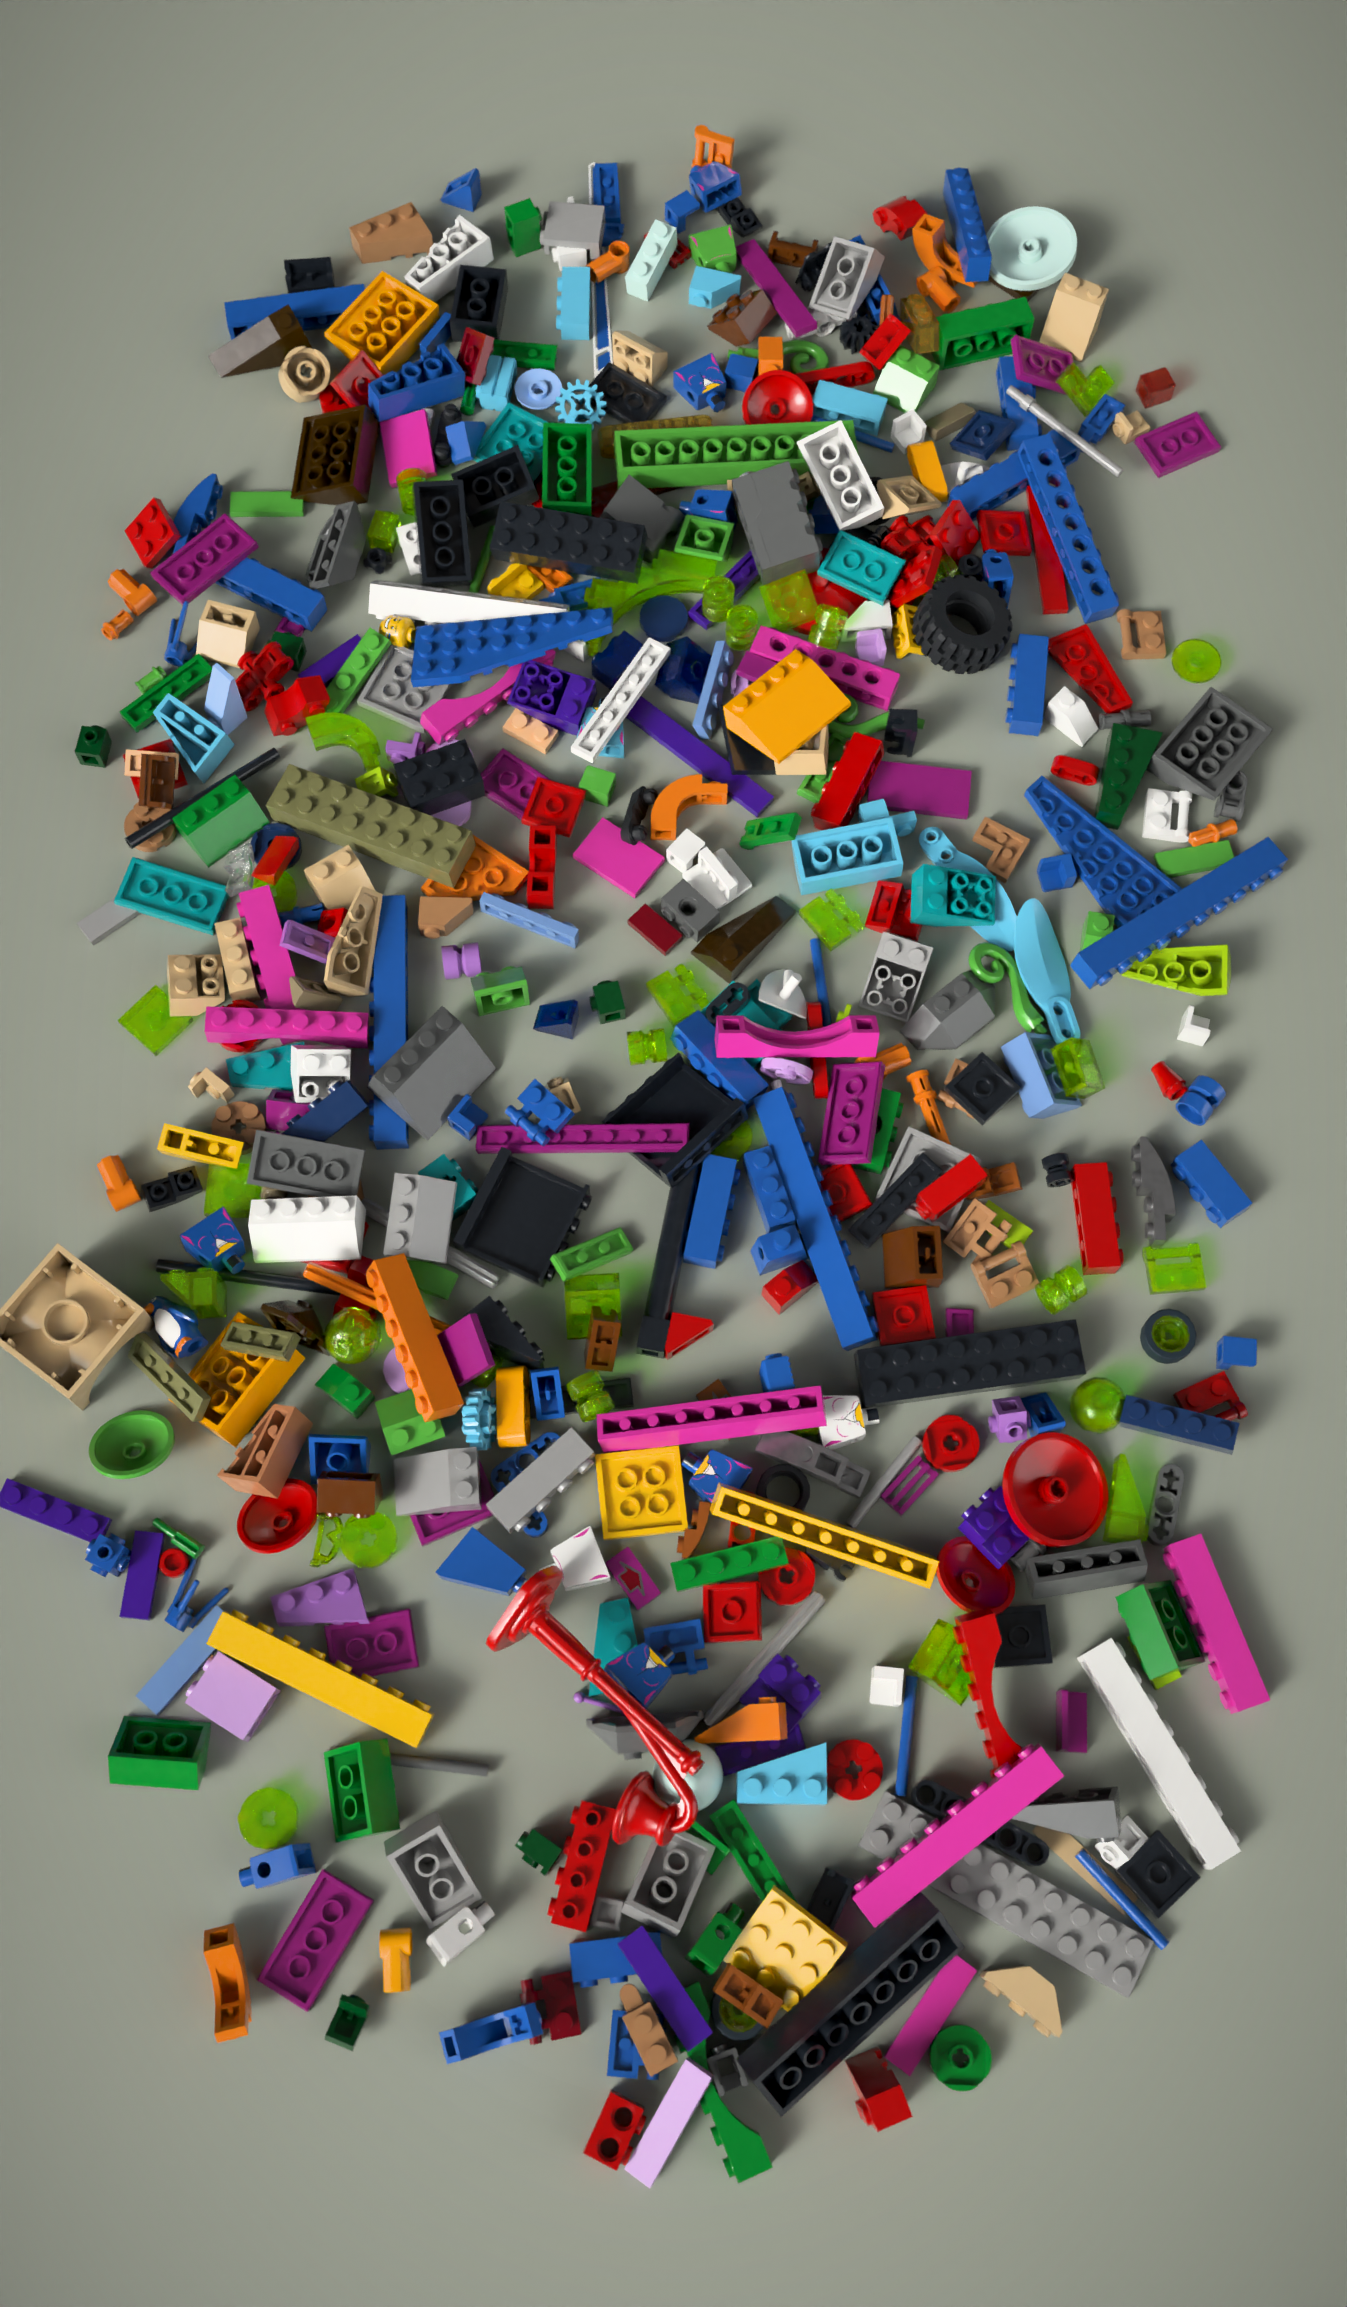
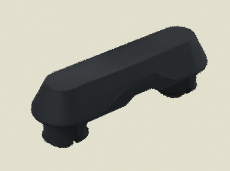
M454 404L444 406V411H442L433 452L435 463L440 467H447L452 462L445 427L459 423L462 420V414Z
M641 786L632 793L620 832L622 841L636 845L638 841L646 839L648 834L647 828L643 824L641 825V822L646 816L649 804H654L658 797V793L654 788L647 789L645 786Z

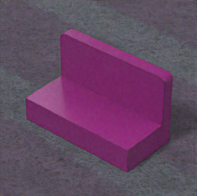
M273 1089L266 1100V1128L285 1131L289 1128L286 1124L297 1114H300L302 1117L310 1111L307 1107L310 1103H296L294 1091Z
M1061 1689L1056 1692V1752L1087 1753V1693L1068 1692L1067 1689Z

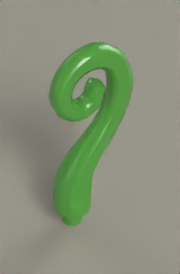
M806 340L782 342L783 356L798 353L790 360V369L793 374L829 368L828 355L819 345ZM739 347L738 351L729 350L727 356L728 360L732 353L758 359V349ZM809 355L812 356L817 362L816 367L812 369L802 368L800 365L807 364L809 362Z
M843 693L851 701V706L846 712L840 714L837 720L842 723H849L858 716L859 707L855 698ZM889 711L865 722L853 725L841 724L833 720L828 724V733L831 735L836 733L844 738H852L854 732L867 736L885 730ZM917 718L918 729L923 730L925 719Z
M984 942L974 946L968 958L973 974L985 983L994 984L1002 980L1005 969L1011 983L1013 1010L1018 1022L1029 1033L1034 1031L1037 1034H1045L1048 1030L1041 1024L1045 1019L1030 1003L1027 989L1020 976L1014 957L1005 949L993 943ZM983 957L995 959L990 964L992 972L987 971L983 967L981 962Z

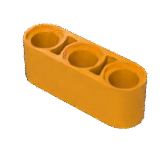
M933 441L908 444L907 458L913 477L940 502H947V485Z
M526 1365L500 1367L496 1370L497 1440L500 1448L530 1445L529 1373Z

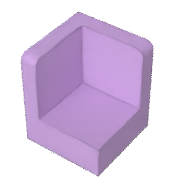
M882 628L857 632L855 642L857 659L867 660L876 666H884L886 645Z

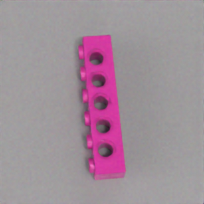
M760 626L750 652L778 663L793 650L797 649L812 659L842 693L851 695L857 701L888 711L898 687L899 673L890 668L873 665L867 660L850 657L844 652L830 650L821 644L810 643L798 636L779 632L775 628Z

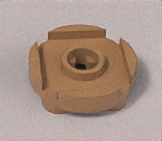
M139 802L136 803L124 821L126 837L167 813L170 809L146 808L139 806ZM175 823L135 848L143 852L158 851L157 848L164 845L167 847L176 836L177 828Z
M242 1101L232 1102L219 1107L216 1110L211 1126L212 1135L244 1142L241 1155L253 1151L257 1129L267 1131L265 1118L257 1106ZM237 1123L246 1125V1128L242 1129L240 1134L232 1130L233 1126H236Z

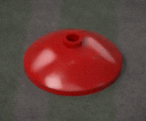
M772 370L759 375L750 383L743 397L742 415L745 425L811 422L813 400L808 387L798 376L784 370ZM773 405L779 408L778 414L772 413L771 407Z
M287 1478L278 1498L252 1494L238 1515L237 1532L239 1538L247 1548L262 1554L277 1553L291 1548L311 1531L319 1515V1512H317V1494L308 1483L293 1478Z
M966 1536L953 1538L941 1548L937 1556L939 1563L936 1573L943 1591L955 1605L968 1613L988 1607L995 1615H998L1011 1604L1015 1595L1016 1585L1008 1562L997 1569Z

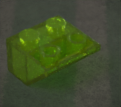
M199 1268L197 1272L188 1273L185 1270H171L169 1274H160V1280L170 1293L184 1306L190 1308L199 1319L227 1317V1285L214 1269Z
M619 1273L585 1274L564 1282L567 1340L587 1338L592 1306H600L601 1313L605 1315H610L611 1309H614L618 1314V1320H621ZM622 1320L619 1337H622Z
M938 1618L908 1668L926 1684L957 1705L962 1706L969 1696L967 1684L971 1683L969 1672H964L960 1661V1655H964L961 1644H957L953 1634V1627L955 1626Z

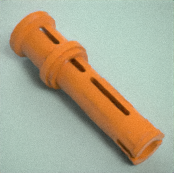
M927 1069L919 1070L908 1075L906 1080L908 1083H911L915 1094L914 1102L921 1107L931 1137L951 1145L935 1102L937 1093L935 1090H932L928 1079L929 1071Z

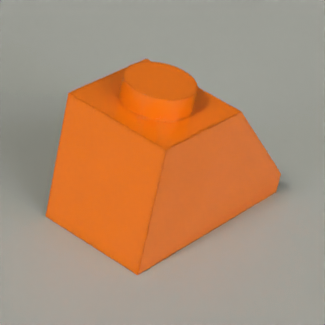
M758 337V376L772 370H783L782 337Z

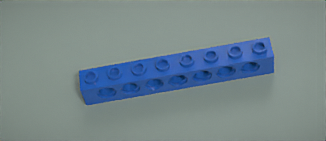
M1050 433L1023 440L1017 452L1085 624L1112 617L1119 606V598L1117 593L1113 592L1109 573L1104 569L1101 562V553L1094 545L1092 531L1086 525L1083 508L1078 505L1075 497V488L1068 480L1067 469L1060 460L1056 442H1053Z

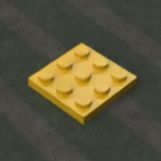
M679 1445L595 1454L604 1541L685 1532V1528L688 1529Z
M774 1885L746 1923L723 1961L727 1964L729 1962L782 1999L784 2002L781 2007L788 2012L824 1979L846 1949L848 1943Z

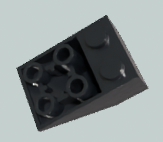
M488 1296L463 1316L464 1318L468 1314L477 1313L491 1354L521 1366L526 1365L531 1370L544 1368L543 1362L545 1359L542 1356L544 1354L534 1341L531 1343L527 1341L526 1331L517 1320L513 1323L511 1322L510 1317L507 1315L509 1313L507 1308L499 1299L494 1302Z

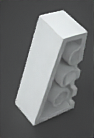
M459 215L455 219V225L445 230L442 240L438 244L434 243L429 248L430 253L426 257H421L404 277L408 287L436 302L456 287L460 265L484 267L494 260L490 237Z

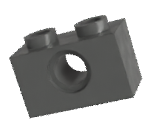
M684 878L661 898V912L664 917L669 921L673 920L677 923L681 932L687 938L692 937L697 943L719 924L720 912ZM692 910L694 913L686 915L683 911Z

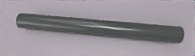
M390 1753L391 1765L485 1777H487L489 1770L488 1764Z

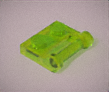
M1188 1243V1246L1153 1249L1152 1246L1142 1248V1258L1146 1267L1150 1295L1203 1291L1207 1288L1198 1243ZM1189 1257L1191 1260L1188 1263L1156 1265L1155 1259Z

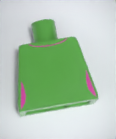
M731 225L689 235V249L692 251L691 257L697 266L727 273L736 270L737 255Z

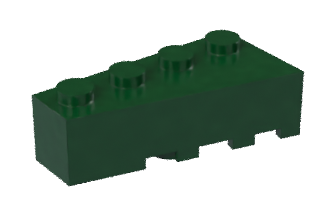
M1113 723L1107 738L1094 818L1105 827L1115 830L1119 829L1163 732Z

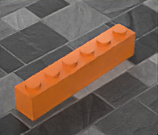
M405 1254L374 1260L366 1271V1280L376 1296L377 1309L383 1314L385 1319L386 1332L394 1342L396 1358L403 1365L406 1373V1383L409 1388H412L418 1413L422 1414L424 1422L455 1415L464 1405V1402Z

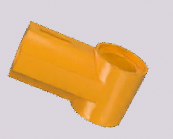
M411 1927L381 1929L379 1949L380 1957L383 1958L384 1993L410 1991V1956H412L413 1950Z

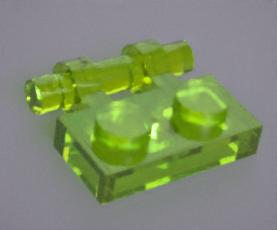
M831 888L825 893L829 900L827 903L818 896L799 910V916L830 951L851 938L852 933L848 927L852 926L857 933L865 927L859 920V914L856 911H852L846 905L845 898ZM833 910H838L844 918L840 920Z
M679 964L675 967V971L678 974L675 978L667 970L646 982V988L673 1028L696 1012L692 1005L698 1004L703 1010L710 1003L707 999V993L703 988H699L694 980V974L691 970H687L684 964ZM686 986L691 994L685 996L680 987Z

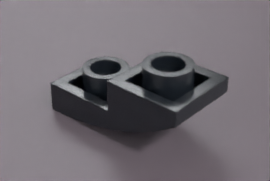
M738 197L719 206L717 212L727 225H731L732 230L742 238L762 229L763 225L752 209H746Z
M195 1166L169 1172L166 1178L141 1184V1190L149 1212L179 1203L203 1191Z

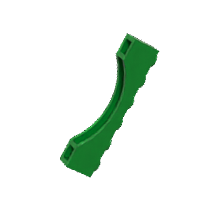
M697 1981L684 1987V1989L708 2024L711 2011L701 1986ZM674 2035L680 2053L687 2052L678 2036ZM704 2039L687 2052V2055L709 2071L705 2049L706 2039ZM711 2081L700 2100L704 2115L709 2113L712 2115L715 2126L711 2127L710 2130L717 2147L723 2144L728 2157L722 2160L729 2178L736 2176L739 2184L773 2168L759 2132L745 2125L731 2113L720 2099Z

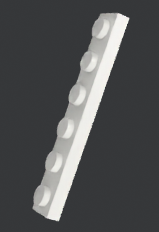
M650 637L647 639L572 744L571 752L594 763L669 657L671 648Z

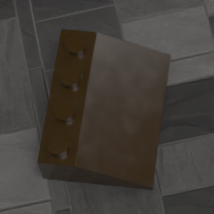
M366 404L304 417L291 499H301L303 502L339 505L355 501L357 505L368 503L380 422Z

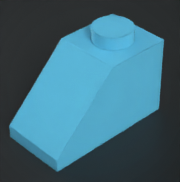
M696 266L689 287V304L712 309L725 303L733 294H740L741 276Z

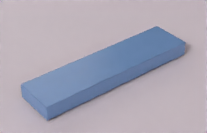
M216 1605L137 1693L136 1697L156 1715L159 1716L201 1669L208 1658L217 1651V1649L206 1643L223 1612L219 1606Z

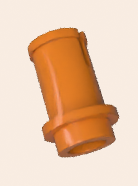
M121 610L111 621L103 623L101 631L109 640L118 639L119 634L134 622L133 618L127 611Z

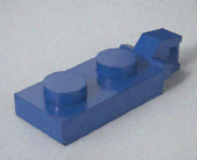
M1104 394L1081 424L1078 435L1089 444L1092 442L1096 445L1113 425L1116 414L1124 411L1125 404Z
M597 577L556 588L553 593L549 594V597L539 599V601L570 605L569 611H577L607 603L608 595L601 578Z

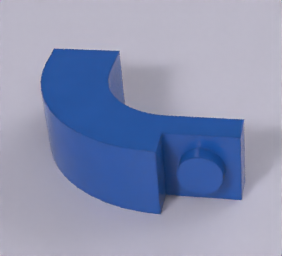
M535 2002L439 2032L446 2063L462 2061L501 2046L542 2035V2019L539 2011L536 2009Z

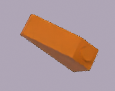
M776 1697L758 1698L759 1704L747 1705L694 1737V1741L698 1743L788 1739L786 1702L776 1703Z

